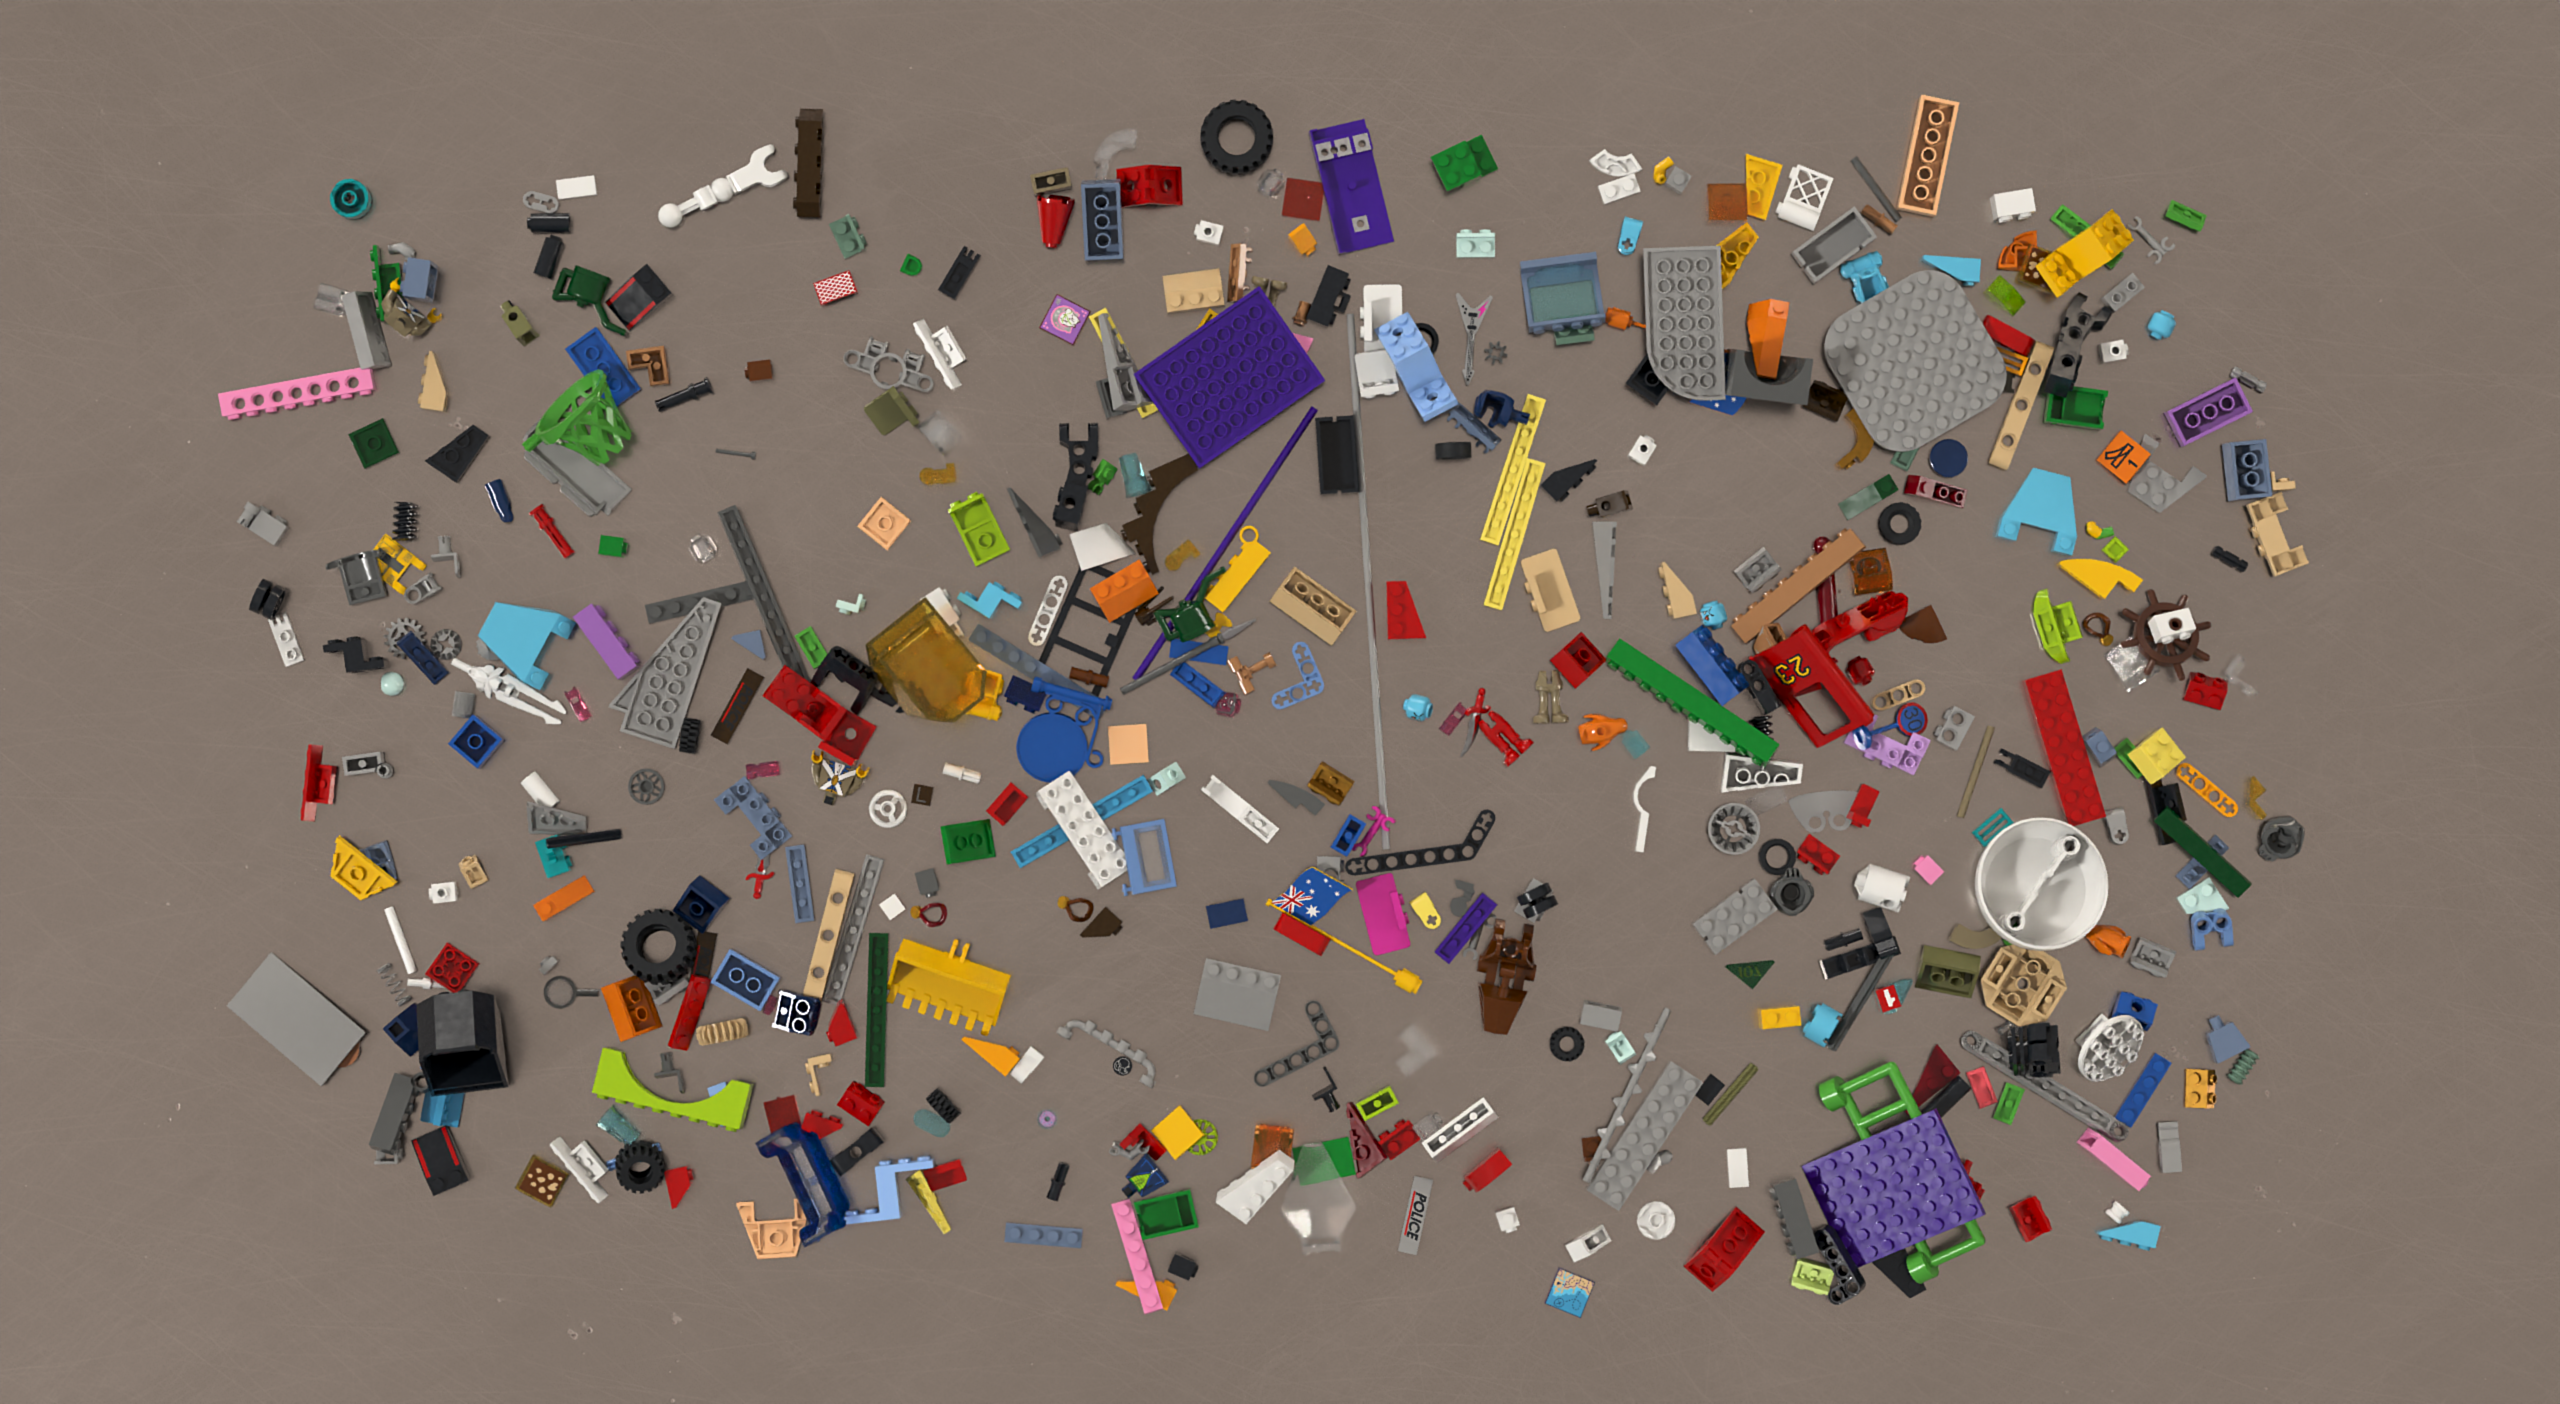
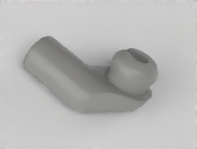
M402 242L388 245L389 254L401 253L405 256V260H408V257L415 258L414 249L407 243Z

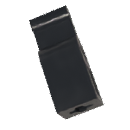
M1879 907L1863 913L1865 925L1880 959L1899 954L1882 908Z

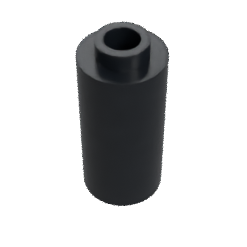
M531 213V217H527V228L531 229V233L570 232L571 216L570 213Z
M550 235V238H545L533 272L534 274L552 279L564 245L561 242L562 238Z

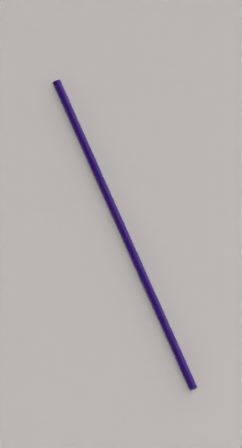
M1311 406L1185 597L1186 601L1191 600L1192 602L1200 589L1201 581L1216 566L1318 410ZM1170 620L1168 626L1172 632L1174 626ZM1163 632L1132 677L1134 680L1144 675L1167 640Z

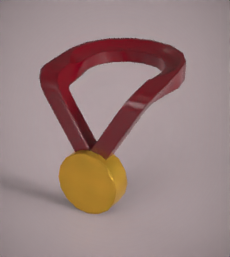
M930 903L922 909L919 906H913L910 911L914 919L921 918L928 927L942 925L947 917V909L941 903ZM933 907H940L942 910L941 918L937 922L928 921L922 913Z

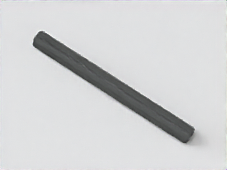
M1893 956L1882 960L1879 957L1829 1040L1827 1047L1832 1051H1837Z

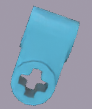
M1625 216L1618 244L1621 254L1630 255L1634 252L1643 221ZM1626 241H1629L1630 246H1632L1629 247L1628 250L1624 249L1625 246L1622 245L1625 244Z

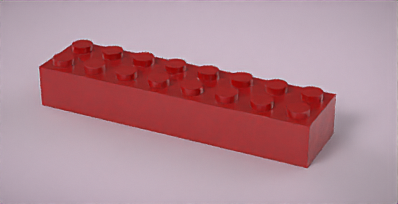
M2062 669L2023 680L2022 682L2048 768L2051 771V778L2065 823L2077 826L2106 817Z

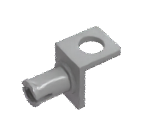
M445 535L444 538L439 536V553L431 555V559L433 562L454 560L455 575L457 578H460L459 555L456 552H451L450 536Z

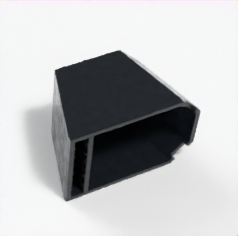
M462 989L455 993L440 992L438 995H433L416 1005L419 1063L431 1097L508 1087L501 1016L494 995Z

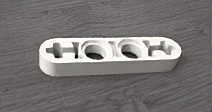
M1055 576L1051 580L1029 632V642L1034 646H1040L1045 642L1067 590L1068 582L1063 576ZM1062 579L1064 588L1060 587L1058 593H1062L1061 596L1058 597L1056 594L1049 593L1051 589L1053 591L1056 589L1054 582ZM1051 596L1057 599V605L1052 608L1046 604L1047 598ZM1042 614H1047L1050 617V622L1047 625H1041L1039 622V617ZM1036 624L1041 628L1047 629L1045 633L1041 631L1040 636L1042 640H1038L1037 643L1033 642L1034 638H1032V634H1037L1038 629H1035Z

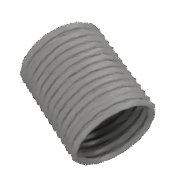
M455 691L451 715L470 718L473 712L475 694Z

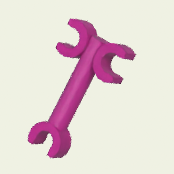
M1377 806L1372 807L1376 811L1375 817L1367 814V818L1372 821L1375 820L1362 841L1356 843L1352 848L1353 851H1356L1360 846L1363 849L1360 854L1361 857L1367 854V845L1380 826L1383 830L1390 831L1391 829L1386 826V822H1396L1393 817H1387L1381 813L1380 808Z

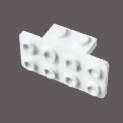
M1365 285L1363 288L1364 307H1360V319H1364V326H1360V338H1364V352L1385 349L1374 329L1402 315L1401 285Z

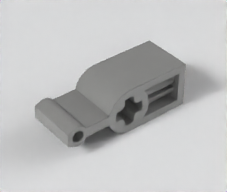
M2178 1121L2159 1122L2160 1172H2182Z

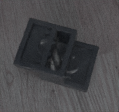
M348 637L346 642H342L339 639L328 640V644L323 645L324 653L343 652L346 673L353 674L390 668L389 660H384L383 657L369 658L367 642L362 640L361 637Z

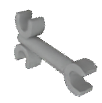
M2136 216L2134 219L2137 221V226L2133 227L2129 223L2127 227L2131 231H2137L2155 249L2150 251L2147 257L2149 258L2152 254H2156L2158 257L2154 262L2156 265L2162 260V256L2167 251L2175 248V244L2166 247L2165 241L2168 237L2163 238L2159 244L2142 226L2141 219Z
M1490 914L1472 935L1469 947L1463 952V957H1466L1468 951H1472L1474 953L1473 960H1476L1478 956L1476 948L1483 926L1485 924L1486 927L1493 928V925L1488 924L1487 920L1490 917L1496 918V915Z

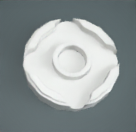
M1653 1201L1645 1204L1637 1215L1639 1230L1650 1239L1659 1240L1666 1238L1675 1227L1674 1212L1663 1202Z

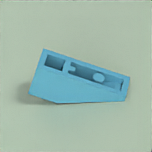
M1922 256L1921 261L1949 275L1955 281L1962 282L1963 286H1974L1975 283L1980 282L1981 259Z

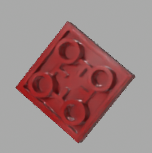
M446 943L425 975L450 992L455 993L462 990L479 963L449 943Z

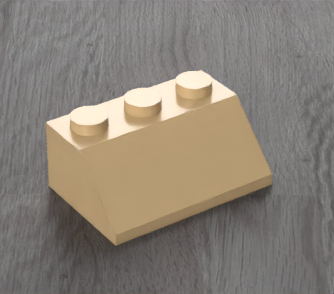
M1219 268L1163 276L1168 314L1225 307Z

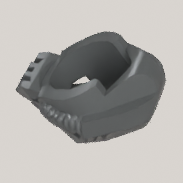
M2281 816L2268 820L2261 832L2262 846L2259 848V854L2266 861L2272 862L2278 857L2280 859L2294 857V855L2301 851L2305 837L2304 827L2291 816Z
M1788 868L1778 881L1773 884L1770 897L1780 912L1788 914V916H1797L1812 901L1814 888L1808 880H1804L1798 868Z

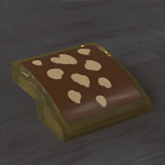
M2029 244L2017 281L2051 293L2052 290L2035 267L2051 251Z
M533 1154L515 1189L551 1208L569 1173Z

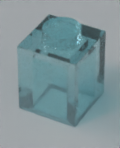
M1630 729L1621 736L1623 738L1621 741L1622 745L1634 760L1651 748L1637 730L1632 732Z

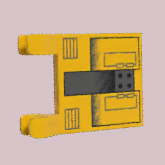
M387 534L382 537L373 549L379 550L381 554L377 559L383 580L402 595H404L407 588L399 583L398 580L412 563L422 571L426 567L424 562L398 542L392 540Z

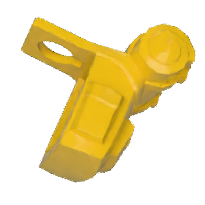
M976 668L969 678L968 688H970L968 696L962 697L958 703L959 712L997 721L1002 714L1001 706L997 705V698L1002 694L1004 686L1002 674Z

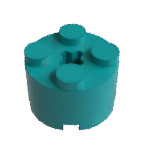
M341 180L331 191V206L344 218L358 219L370 210L371 194L368 188L357 180ZM349 195L355 197V199L352 201L353 203L347 201L348 199H350Z

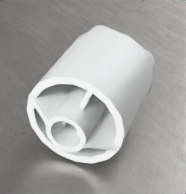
M1869 864L1868 867L1858 873L1854 887H1856L1859 893L1858 900L1899 913L1901 904L1906 897L1907 891L1905 887L1909 884L1910 876Z

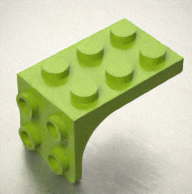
M975 492L967 496L968 500L964 502L958 500L950 504L951 508L948 509V512L977 567L1010 551V548L983 493Z

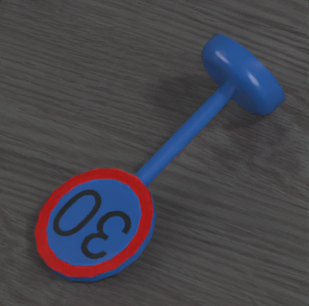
M1906 703L1897 711L1896 723L1873 731H1869L1866 726L1862 725L1852 730L1854 741L1859 749L1867 750L1872 744L1871 736L1896 727L1907 736L1911 737L1913 732L1920 735L1927 727V713L1917 703Z

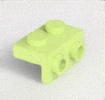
M1800 1258L1797 1259L1791 1285L1798 1289L1813 1291L1819 1295H1828L1834 1273L1827 1264Z

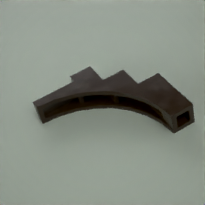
M1190 454L1148 471L1150 474L1147 477L1151 487L1155 486L1156 489L1135 498L1136 503H1134V507L1137 513H1142L1143 516L1123 524V530L1120 531L1124 541L1129 540V543L1138 542L1135 547L1139 556L1144 555L1146 561L1143 562L1147 573L1151 572L1152 576L1159 573L1153 548L1156 519L1164 501L1173 489L1183 480L1198 472L1197 466Z

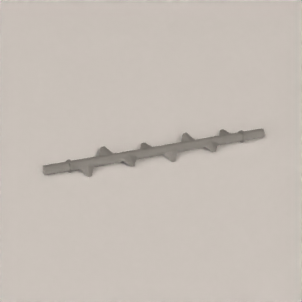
M1664 1008L1658 1023L1655 1024L1654 1031L1644 1034L1648 1044L1639 1063L1628 1065L1633 1075L1623 1096L1613 1099L1617 1109L1608 1127L1597 1130L1602 1140L1592 1161H1590L1583 1181L1590 1183L1597 1166L1599 1167L1600 1160L1611 1157L1606 1147L1616 1127L1624 1126L1626 1123L1622 1118V1114L1631 1095L1642 1092V1089L1637 1084L1647 1062L1655 1061L1657 1058L1652 1051L1662 1030L1665 1029L1664 1026L1672 1010Z

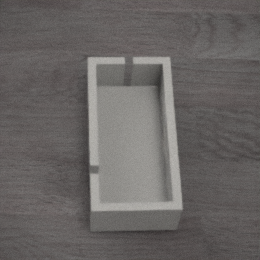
M1854 206L1794 250L1791 255L1800 267H1806L1804 269L1805 274L1815 284L1859 252L1860 248L1863 249L1874 241L1877 236Z
M1755 878L1739 888L1742 892L1741 894L1735 891L1692 923L1702 938L1707 936L1708 939L1704 940V942L1714 955H1717L1778 910Z

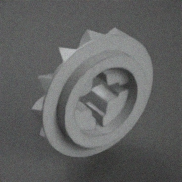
M442 629L431 638L430 647L436 657L449 660L460 652L461 640L456 632ZM449 636L448 643L451 644L453 648L446 647L445 650L442 652L443 645H441L438 641H445Z

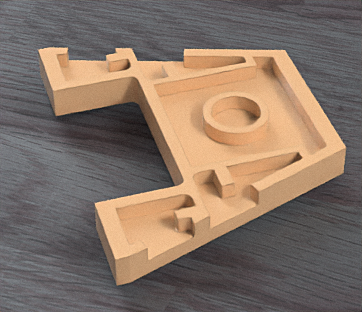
M812 1198L794 1199V1219L755 1221L754 1202L736 1203L758 1260L797 1257Z

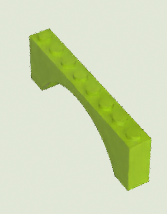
M604 1047L592 1093H596L597 1098L608 1100V1097L616 1098L615 1102L626 1104L628 1101L634 1103L633 1107L644 1109L645 1106L652 1107L653 1112L663 1114L664 1110L671 1112L670 1116L681 1118L683 1115L689 1117V1121L700 1123V1120L707 1121L709 1126L718 1127V1125L726 1126L725 1130L737 1132V1129H743L754 1084L731 1080L720 1092L708 1099L694 1103L672 1102L656 1096L637 1080L629 1067L625 1052Z

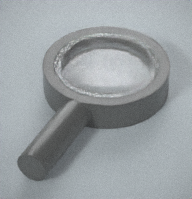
M565 976L551 978L544 987L546 1002L558 1009L570 1006L575 1001L576 996L598 997L599 989H577L575 983Z

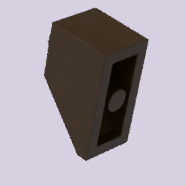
M1105 907L1080 936L1082 938L1111 936L1112 933L1116 936L1123 928L1121 926L1123 921Z

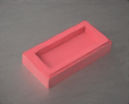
M1984 1066L1966 1073L1979 1109L1998 1102Z

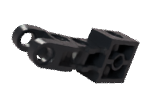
M2081 292L2076 295L2067 309L2063 320L2062 330L2058 338L2057 348L2052 359L2044 392L2064 398L2067 397L2068 391L2072 392L2083 357L2079 355L2082 342L2092 330H2102L2113 310L2104 306L2098 316L2095 317L2081 309L2088 296Z
M1059 423L1060 445L1068 448L1070 468L1064 487L1060 486L1057 502L1060 503L1055 505L1053 520H1055V526L1078 532L1088 493V486H1086L1087 478H1092L1093 468L1091 463L1092 460L1096 461L1098 455V423H1088V441H1069V423ZM1080 447L1084 450V453L1076 455L1074 449ZM1081 466L1085 471L1082 474H1077L1074 472V468ZM1068 504H1071V505H1073L1074 507L1071 508V509H1069V508H1066L1065 506L1068 505Z

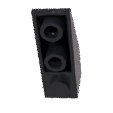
M1593 459L1555 471L1540 487L1555 502L1558 500L1562 502L1569 495L1567 491L1572 486L1576 488L1583 481L1581 477L1585 473L1589 475L1597 467L1595 465L1597 460Z

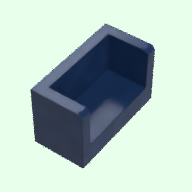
M1244 898L1206 906L1210 929L1248 921Z

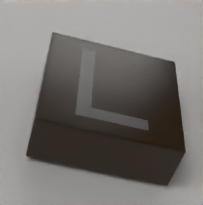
M914 784L911 803L930 806L934 787Z

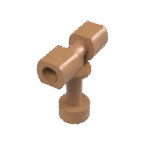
M1270 652L1263 655L1264 659L1248 668L1246 665H1241L1237 656L1227 661L1233 674H1236L1240 681L1238 684L1244 695L1255 691L1250 682V679L1253 678V673L1267 666L1270 669L1277 666Z

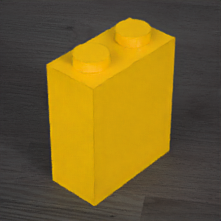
M1797 1005L1757 1009L1759 1028L1761 1029L1801 1026L1800 1007Z

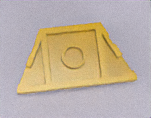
M339 835L336 838V851L333 854V867L331 868L330 877L359 900L392 887L398 882Z

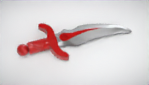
M1484 688L1478 690L1479 694H1477L1475 706L1468 708L1464 713L1467 716L1473 713V716L1469 721L1467 739L1461 757L1470 749L1476 738L1481 713H1487L1491 709L1489 705L1482 708L1485 698L1484 694L1486 693Z
M769 855L763 860L757 856L756 873H751L746 877V880L756 878L755 893L753 894L755 899L761 897L763 880H768L775 874L771 872L765 875V871L769 866Z

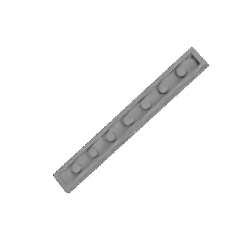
M866 854L822 998L823 1002L837 1006L838 1001L843 999L885 859Z

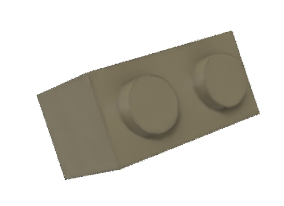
M1068 167L1030 175L1035 196L1072 188Z

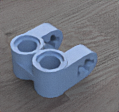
M2218 908L2207 913L2197 911L2192 915L2191 930L2195 951L2205 950L2204 935L2211 931L2221 932L2223 947L2234 945L2232 920L2226 910ZM2219 918H2225L2222 923H2217ZM2201 920H2206L2204 925L2198 926Z

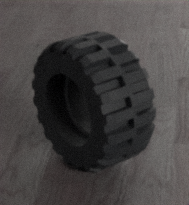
M1236 99L1226 103L1222 102L1219 106L1210 110V113L1204 119L1200 135L1201 147L1207 160L1222 172L1232 173V175L1249 173V171L1259 168L1271 152L1273 144L1271 122L1267 118L1266 113L1262 109L1260 110L1254 103H1248L1246 100L1236 101ZM1230 120H1243L1250 124L1254 130V144L1244 154H1230L1219 143L1220 129Z
M661 908L655 909L654 912L646 910L643 916L636 915L634 917L636 920L633 923L629 922L627 924L629 929L623 931L622 937L624 941H621L620 945L623 950L621 953L622 958L625 960L627 967L636 977L653 985H658V983L667 985L670 980L673 982L678 981V976L681 974L685 976L688 973L686 969L688 967L692 968L694 964L692 959L696 958L697 955L695 947H697V941L694 938L695 934L686 921L678 914H674L667 909L662 911ZM657 931L670 932L676 940L675 950L672 955L660 963L648 962L642 954V947L647 937Z

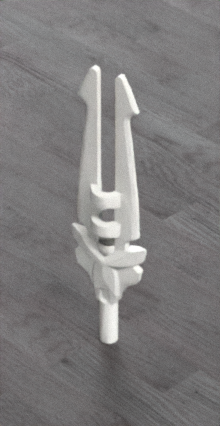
M456 658L452 660L451 665L467 672L476 683L477 690L480 692L484 691L485 696L489 699L492 692H494L497 700L543 717L546 724L562 723L561 720L517 697L519 692H522L566 714L565 708L558 700L550 701L510 674L501 676L500 674L504 668L498 667L495 669L494 665L490 664L484 667H475Z

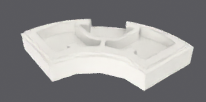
M1604 149L1589 160L1596 169L1610 176L1624 177L1642 170V167L1632 153L1624 157H1617Z

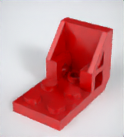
M786 665L783 666L762 695L823 741L826 740L847 711L837 701Z
M1735 1207L1714 1235L1699 1248L1684 1267L1713 1292L1736 1271L1765 1231L1739 1208Z

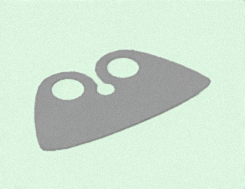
M1839 790L1808 793L1791 798L1789 805L1798 821L1807 831L1818 833L1825 828L1826 818L1823 816L1824 811L1830 812L1828 817L1830 826L1835 830L1841 831L1847 829L1852 820L1846 817L1858 792ZM1841 814L1845 817V824L1843 826H1836L1834 824L1833 818L1836 815ZM1814 816L1821 820V825L1817 829H1813L1809 825V820Z

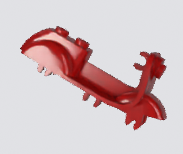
M1893 591L1876 595L1875 598L1871 597L1869 601L1821 623L1812 630V633L1828 654L1837 644L1860 633L1868 641L1877 640L1888 633L1896 631L1902 625L1908 612V597L1903 593H1895ZM1833 657L1832 659L1835 661V663H1838V660L1835 657Z

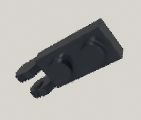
M2001 748L2000 753L2013 760L2008 765L1996 759L1995 764L2007 769L2011 774L2041 789L2043 788L2051 771L2018 754L2014 755Z

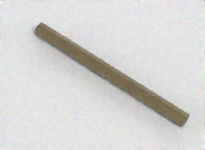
M1987 726L1957 814L1958 817L1964 818L1995 730L1992 726Z

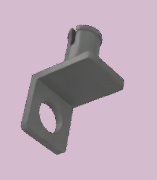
M672 1053L660 1054L662 1071L654 1073L655 1078L677 1076L679 1091L681 1094L685 1093L682 1072L680 1069L676 1070L673 1068Z

